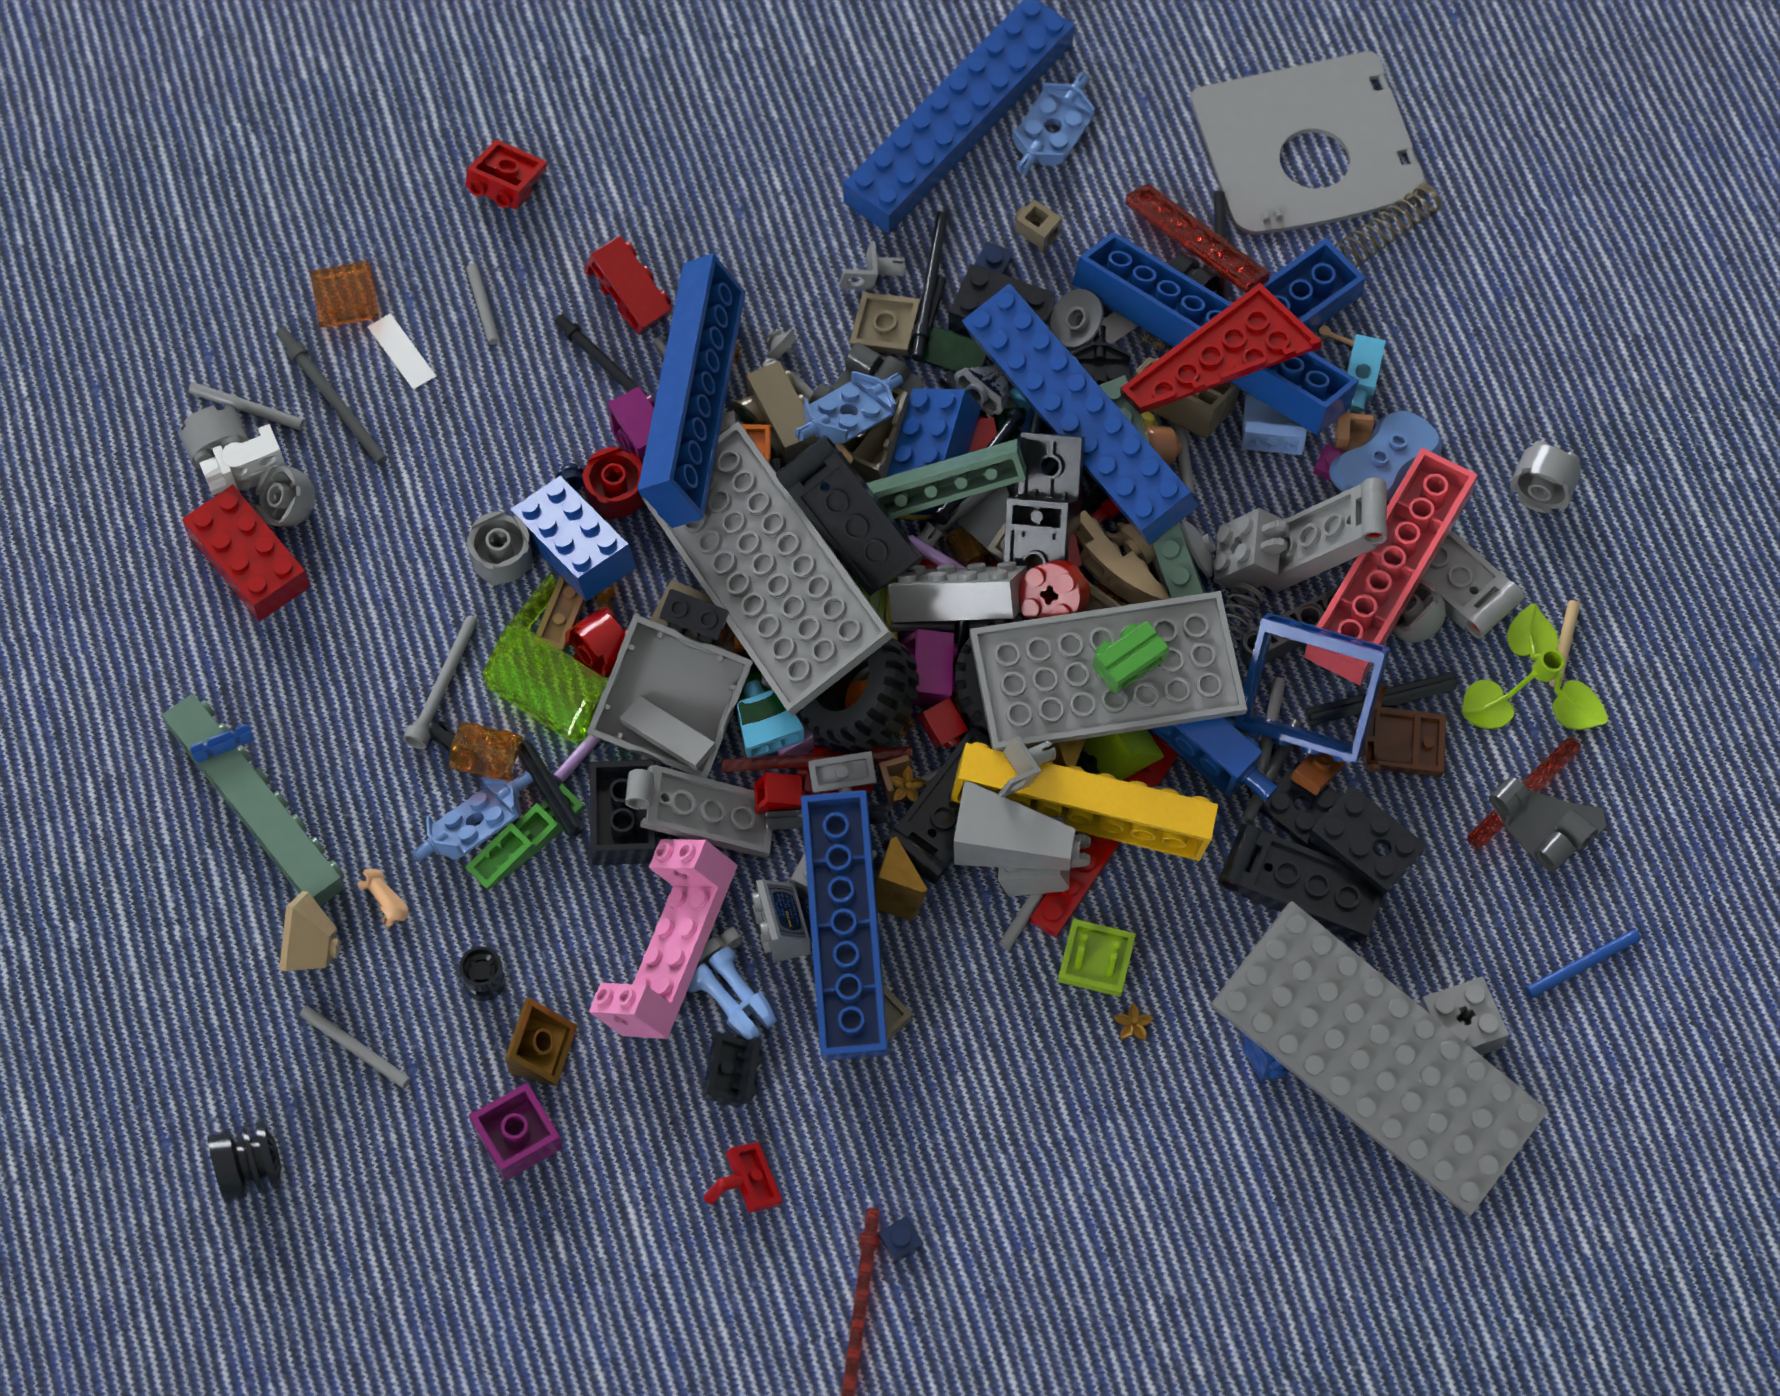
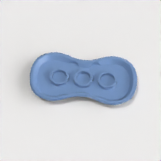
M1408 411L1393 412L1377 422L1371 437L1364 445L1347 451L1332 461L1329 468L1330 479L1341 492H1344L1361 484L1365 479L1381 478L1387 484L1388 502L1392 499L1421 448L1440 456L1443 446L1441 438L1434 427L1420 416Z

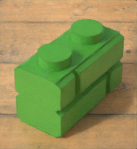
M1144 621L1139 626L1136 623L1130 624L1121 632L1120 639L1113 644L1108 640L1095 650L1096 655L1092 664L1093 668L1105 680V683L1114 694L1125 689L1168 657L1169 647L1157 635V632L1148 621Z

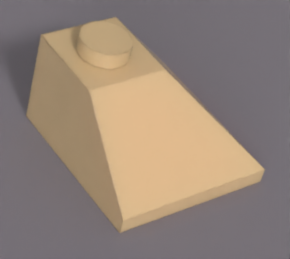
M302 891L286 906L279 970L292 971L326 968L333 958L336 959L338 957L340 939H336L337 928L309 892Z

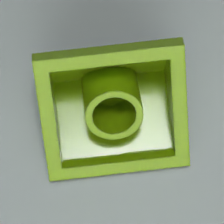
M1147 729L1086 738L1083 745L1086 753L1090 756H1095L1097 759L1096 769L1099 773L1111 774L1121 781L1164 758L1163 753Z

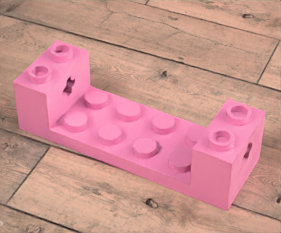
M660 839L649 868L673 886L671 893L667 898L666 905L655 927V932L633 983H601L594 996L589 1013L621 1036L668 1039L738 865L707 840Z

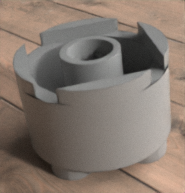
M224 405L226 410L218 411L215 406L204 408L190 415L184 421L186 427L183 430L179 427L178 434L193 467L201 469L200 462L215 457L212 448L221 445L222 449H224L230 443H243L249 440L234 407Z
M1536 441L1533 446L1523 452L1512 477L1510 489L1512 493L1515 490L1519 495L1517 500L1531 510L1550 513L1551 509L1560 508L1558 512L1563 511L1569 505L1581 476L1580 459L1576 454L1550 446L1545 441Z
M496 511L487 513L474 522L467 538V546L472 566L481 578L491 585H499L515 581L530 570L533 558L531 542L529 543L528 529L520 518Z

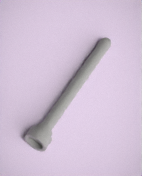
M470 615L465 618L418 721L413 722L406 729L403 740L414 748L426 749L431 738L429 725L476 627L477 619L474 616Z

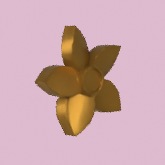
M909 765L904 769L902 778L899 776L890 777L892 785L897 787L894 792L893 801L901 800L906 796L910 801L915 802L919 797L916 789L922 787L926 782L922 778L912 779L913 772Z
M1135 1003L1129 1007L1128 1015L1118 1014L1114 1016L1117 1023L1124 1026L1120 1034L1121 1040L1129 1038L1132 1033L1136 1038L1143 1041L1146 1040V1030L1144 1027L1149 1025L1153 1017L1148 1014H1141L1139 1016V1010Z

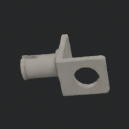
M870 241L866 253L867 270H843L839 288L873 290L878 275L903 277L905 259L904 257H879L876 254L875 241ZM853 277H861L864 279L860 282L848 281V279Z
M1019 736L1011 740L1004 749V754L1018 776L1010 779L999 792L1001 798L1029 787L1041 772L1038 766L1055 760V748L1053 747L1046 751V748L1052 746L1051 742L1044 741L1027 749Z

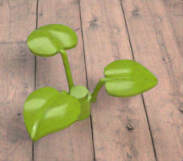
M1536 603L1523 609L1514 618L1507 631V642L1512 652L1518 656L1530 655V659L1535 661L1532 666V672L1505 695L1500 685L1493 681L1484 679L1474 682L1464 694L1461 710L1463 716L1473 725L1484 729H1498L1507 725L1514 716V708L1507 700L1512 698L1534 678L1542 682H1549L1554 679V692L1558 697L1553 701L1552 710L1560 724L1572 730H1585L1604 725L1608 722L1604 706L1587 685L1576 680H1569L1565 682L1562 689L1560 688V682L1563 678V674L1560 671L1564 667L1565 659L1556 650L1558 647L1556 630L1542 614Z

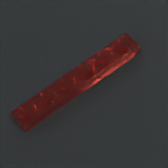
M1149 183L1126 195L1127 206L1243 292L1247 293L1259 283L1263 285L1269 282V271Z

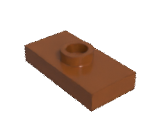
M1322 752L1320 755L1310 754L1294 770L1290 779L1317 796L1343 769L1346 762H1337L1333 760V755Z

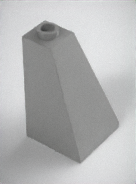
M964 781L954 836L955 865L1070 871L1072 860H1078L1081 841L1075 840V828L1008 798H1001L999 794L972 782Z

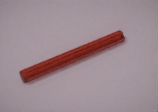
M1567 737L1522 783L1525 787L1538 792L1579 752L1581 744L1575 738ZM1495 810L1468 834L1467 842L1474 849H1480L1504 826Z

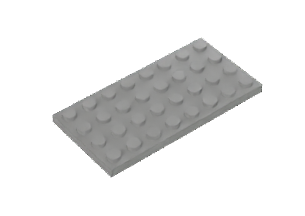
M1221 591L972 628L969 631L993 751H1004L1016 736H1019L1028 748L1039 745L1044 741L1054 744L1242 715L1247 712ZM1144 621H1148L1157 632V635L1169 647L1168 657L1125 689L1114 694L1105 683V680L1093 668L1092 664L1096 655L1095 650L1108 640L1113 644L1120 639L1121 632L1130 624L1136 623L1139 626Z

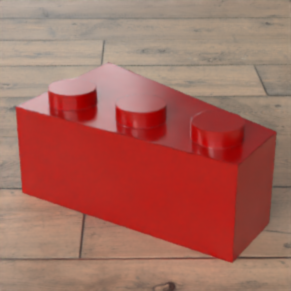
M620 235L591 253L583 271L588 277L594 274L603 284L600 287V291L605 296L609 294L618 305L616 307L617 311L638 335H641L669 316L672 310L670 306L672 303L666 292L663 290L659 291L654 284V276L650 269L645 265L642 266L637 260V252L629 241L625 242Z

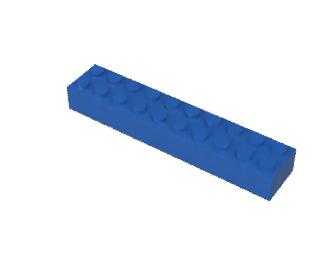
M1023 0L843 183V202L887 234H890L1073 45L1074 24L1039 0Z
M1114 231L1079 257L1072 283L1078 289L1094 293L1101 303L1173 347L1177 346L1232 304ZM1308 352L1229 382L1318 436L1350 408L1359 380L1315 353Z
M714 253L683 263L642 471L638 483L640 495L649 502L658 515L671 528L704 519L745 298V290Z
M1010 283L962 320L972 339L1054 434L1085 437L1084 470L1149 545L1198 507L1192 492Z

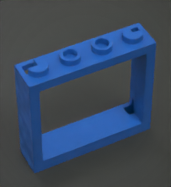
M1267 613L1261 619L1243 689L1247 712L1246 714L1236 716L1235 726L1241 728L1243 732L1249 733V736L1259 737L1262 734L1272 737V742L1279 745L1290 746L1292 743L1302 746V750L1309 754L1320 755L1322 752L1333 755V760L1337 762H1357L1363 753L1390 648ZM1272 634L1374 663L1353 744L1252 714Z

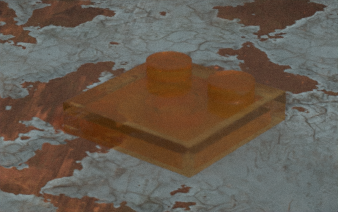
M369 261L310 271L320 328L379 318Z

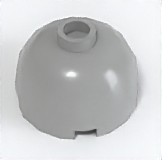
M279 465V467L268 468L261 476L256 487L255 495H260V505L255 504L256 512L267 525L293 527L304 522L313 509L315 502L314 486L306 474L294 467Z
M1421 580L1420 585L1391 633L1398 639L1410 643L1422 642L1433 637L1443 625L1446 617L1445 602L1431 582Z

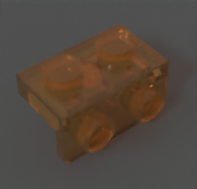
M461 722L452 741L449 767L509 782L513 775L514 763L520 751L523 736L513 734L507 730L482 727L477 723Z

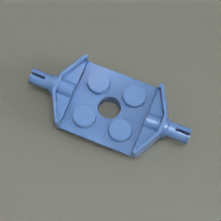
M1080 72L1073 84L1044 83L1042 85L1041 94L1017 130L1015 128L1012 130V139L1017 149L1024 155L1016 167L1018 172L1021 173L1023 170L1022 174L1026 175L1033 163L1037 164L1039 162L1054 166L1065 161L1094 117L1095 107L1082 92L1090 80L1087 74L1084 75V72ZM1048 125H1057L1061 130L1051 133L1045 128Z
M852 371L851 381L811 404H808V398H804L803 413L806 424L795 429L796 438L799 441H803L813 434L817 437L827 435L834 444H842L895 415L896 402L891 390L903 384L902 376L894 373L887 379L881 380L874 376Z
M525 771L509 782L503 779L483 776L481 780L485 788L473 794L461 805L446 813L436 822L432 820L430 815L426 816L428 839L418 848L411 851L414 858L420 863L433 852L437 855L441 853L453 860L466 855L520 816L519 797L521 795L519 791L534 782L532 776Z

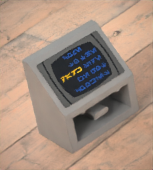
M763 879L756 881L757 892L752 893L754 904L752 908L756 924L760 925V938L764 953L771 954L773 963L811 954V943L795 884Z

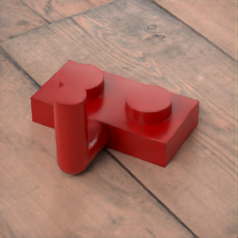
M759 1142L730 1148L725 1154L734 1175L718 1179L704 1195V1201L709 1205H713L726 1190L739 1188L749 1213L775 1208L783 1202Z

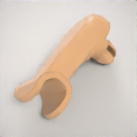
M365 869L363 874L366 877V881H359L357 886L361 890L368 889L379 902L380 909L384 913L383 925L386 924V927H391L396 920L405 921L409 913L408 907L384 882V875L381 870Z

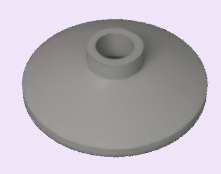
M1077 289L1068 292L1056 303L1051 314L1050 328L1065 347H1081L1096 336L1103 320V307L1099 298L1088 290Z
M1186 520L1181 522L1182 532L1193 558L1205 576L1208 578L1212 577L1214 566L1211 552L1216 550L1212 537L1209 533L1202 535L1198 529Z

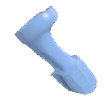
M727 946L711 956L708 964L727 981L741 1000V1003L738 1004L731 997L705 963L695 970L688 991L695 993L699 990H704L709 993L729 1017L726 1024L740 1036L750 1040L753 1037L760 1036L759 1030L749 1018L751 1014L766 1029L775 1024L777 1020L762 992L754 993L740 977L734 966L736 954L730 946Z

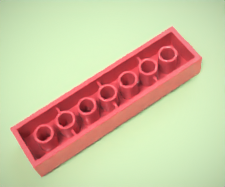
M1421 448L1387 505L1386 541L1377 544V548L1357 556L1316 627L1384 646L1470 498L1478 474ZM1309 644L1306 645L1304 658L1361 686L1373 663Z

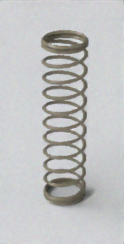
M1421 183L1418 187L1414 188L1412 193L1405 194L1404 199L1397 200L1395 206H1388L1386 212H1380L1377 218L1370 219L1368 224L1361 225L1359 231H1353L1351 237L1343 238L1342 243H1336L1334 246H1342V254L1351 262L1344 247L1349 250L1357 262V265H1353L1358 268L1359 260L1357 256L1363 261H1368L1367 251L1372 255H1376V245L1382 249L1386 248L1385 239L1393 243L1395 241L1394 233L1403 236V227L1411 230L1413 227L1412 221L1420 224L1421 215L1428 218L1430 217V211L1437 212L1440 210L1441 199L1432 186L1427 183ZM1422 190L1426 191L1434 199L1437 208H1434L1426 201ZM1409 195H1412L1414 205L1406 200ZM1415 197L1426 207L1428 215L1420 210ZM1399 202H1404L1406 212L1397 207ZM1406 203L1415 210L1419 221H1416L1409 213ZM1395 208L1397 218L1388 213L1389 209ZM1397 209L1406 216L1410 223V227H1407L1403 223L1398 214ZM1382 214H1386L1389 226L1379 219ZM1389 216L1399 225L1401 234L1394 229ZM1372 221H1377L1380 232L1370 225ZM1380 222L1390 231L1392 240L1385 235ZM1364 227H1368L1371 238L1362 232ZM1371 229H1373L1380 236L1384 246H1381L1376 241ZM1355 233H1359L1362 244L1353 238ZM1362 235H1364L1371 242L1375 252H1372L1367 247ZM1345 240H1351V245L1354 252L1348 246L1344 245ZM1353 241L1361 247L1365 253V259L1357 252Z

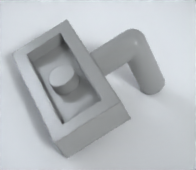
M871 751L808 761L813 794L839 790V793L851 792V788L877 783Z

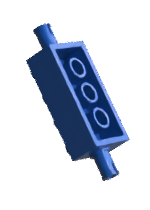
M1229 717L1150 729L1228 799L1244 783L1261 797L1264 802L1268 801L1279 787L1257 769V764L1262 755L1259 744L1252 737L1241 734Z

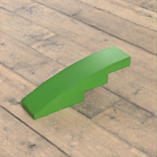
M563 784L559 786L573 811L578 816L586 807ZM546 801L541 805L536 803L517 823H509L465 868L489 890L539 852L563 829Z

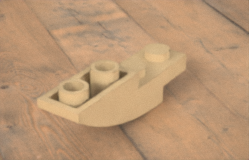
M1086 510L1081 512L1080 530L1075 532L1077 541L1083 547L1080 554L1081 563L1097 580L1131 604L1171 598L1166 587L1158 582L1150 573L1148 565L1144 560L1139 559L1133 551L1122 556L1117 544L1108 539L1102 531L1099 522L1095 518H1091Z

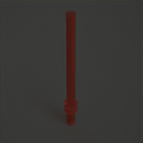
M879 745L877 748L871 750L864 749L860 752L850 750L721 760V770L724 773L808 766V761L868 751L872 752L874 765H877L880 762L909 755V758L912 759L913 751L912 746L887 748L886 745Z
M873 1207L867 1208L864 1232L860 1233L858 1248L861 1249L841 1396H855L874 1251L878 1250L880 1236L877 1235L880 1209Z

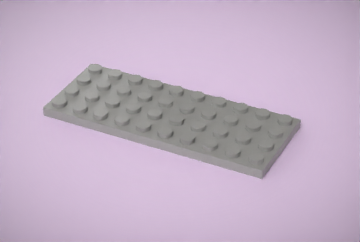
M736 422L718 438L704 519L671 528L658 515L649 502L642 497V500L714 605L729 611L726 620L727 624L792 716L894 637L822 535L779 482L775 470L739 422Z
M1293 901L1286 905L1210 1004L1213 1009L1467 1216L1473 1214L1548 1112L1545 1107Z

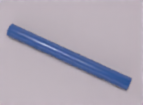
M1633 929L1525 987V991L1532 999L1640 941L1641 936L1636 929Z

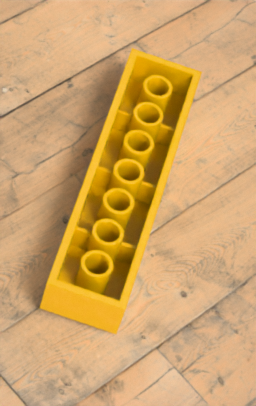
M966 743L958 764L950 801L961 803L964 781L972 782L999 794L1010 779L1018 776L1005 756L1004 751H993L984 743ZM1052 761L1038 766L1041 772L1029 787L1005 796V798L1048 817L1062 816L1066 824L1075 828L1077 832L1200 861L1212 839L1218 804L1211 803L1209 799L1202 796H1193L1191 798L1179 795L1173 789L1163 788L1158 790L1150 788L1140 781L1125 782L1117 780L1111 774L1099 773L1096 775L1085 772L1083 768L1069 765L1063 767L1053 764Z

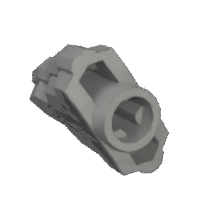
M996 365L991 367L978 366L976 368L965 367L955 373L956 388L965 389L981 406V409L990 416L1001 414L1008 406L1007 398L1010 395L1008 387L1011 383Z

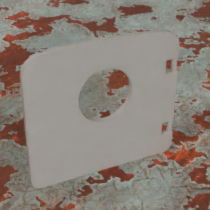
M1374 52L1354 53L1201 86L1192 91L1191 105L1221 191L1225 192V203L1231 220L1244 233L1250 235L1277 233L1363 216L1387 209L1390 205L1395 206L1397 200L1404 199L1405 194L1412 193L1415 187L1424 183L1422 169L1419 162H1417L1393 92L1388 85L1381 60ZM1379 79L1382 90L1374 91L1371 80ZM1319 133L1335 139L1345 149L1349 159V169L1346 175L1332 186L1326 188L1301 186L1292 181L1282 169L1280 152L1283 146L1290 139L1301 134ZM1407 153L1410 164L1402 165L1398 154ZM1409 195L1406 200L1412 201V195Z

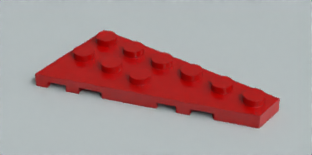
M1259 283L1120 388V394L1142 414L1322 348V341L1271 292Z

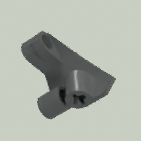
M1509 777L1489 796L1493 809L1511 835L1532 858L1551 872H1554L1576 850L1582 851L1606 828L1603 808L1566 802L1549 797L1525 787L1521 781L1514 777Z

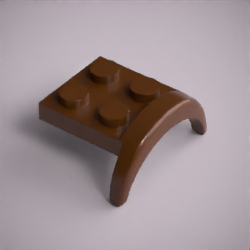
M1381 683L1363 749L1366 769L1371 772L1385 770L1442 777L1445 760L1446 714L1381 707L1385 691V684Z

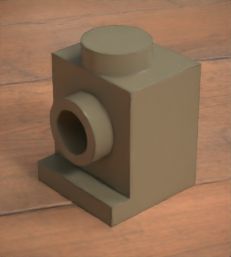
M1035 199L1027 207L1022 206L1015 215V232L1038 246V250L1042 253L1046 251L1061 233L1062 217Z

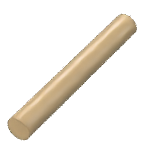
M1575 600L1568 601L1557 650L1565 659L1564 667L1560 671L1563 677L1580 608V603ZM1555 680L1549 681V685L1554 687Z

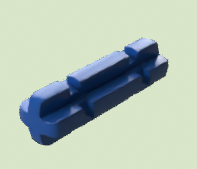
M244 724L236 727L235 732L229 730L206 739L207 743L205 744L201 741L192 745L190 749L194 760L200 763L208 760L210 755L215 757L238 748L237 744L239 743L243 746L252 742L254 738L250 727Z

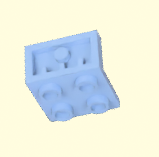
M1246 394L1241 449L1302 455L1307 430L1264 402L1256 399L1251 394Z

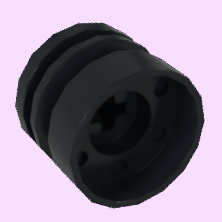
M264 1120L255 1123L256 1138L252 1137L248 1124L242 1126V1142L236 1143L230 1129L210 1134L207 1137L216 1180L225 1204L247 1198L248 1181L253 1180L260 1194L265 1193L263 1177L268 1176L273 1190L282 1187V1165L274 1136L268 1130Z

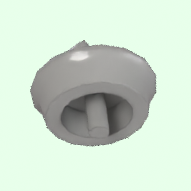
M792 328L786 333H782L780 329L769 332V338H767L766 342L771 347L766 355L767 357L778 360L785 352L788 355L793 352L789 348L796 340Z

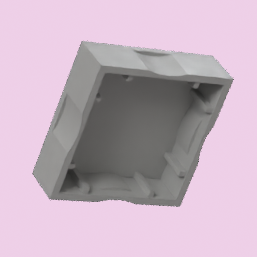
M634 614L587 734L680 771L707 778L753 661L712 644L702 643L682 635L674 629ZM638 696L643 697L715 742L716 749L697 771L621 724L620 717Z

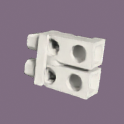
M270 424L258 428L260 436L243 443H230L224 449H222L221 445L212 448L215 457L199 463L212 495L222 492L232 484L238 491L239 489L246 490L256 487L261 476L268 468L279 467V465L286 466Z

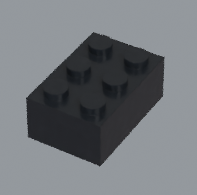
M970 264L950 308L948 330L972 338L962 320L1009 283L1047 325L1054 308L1055 292Z
M654 760L590 762V852L593 865L651 863L657 848V831L640 827L641 820L646 818L647 810L628 807L625 804L629 771L634 769L647 770L649 766L655 765Z

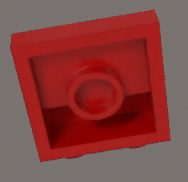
M496 139L467 168L465 187L474 196L480 197L484 195L493 199L501 208L511 207L517 210L531 196L533 184L546 172L547 161Z

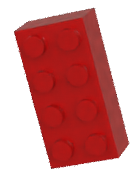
M233 484L182 518L189 538L259 622L310 587L303 567Z

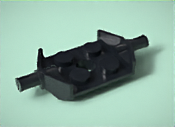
M1101 325L1100 335L1098 331L1094 337V342L1070 352L1078 359L1080 365L1098 385L1123 375L1126 376L1128 382L1130 381L1131 353L1106 342V326Z

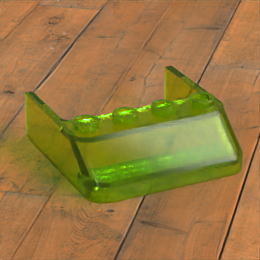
M549 573L501 633L484 668L483 677L488 689L565 739L578 742L584 740L589 735L587 734L588 728L609 678L600 676L529 630L530 626L548 605L555 589V576Z

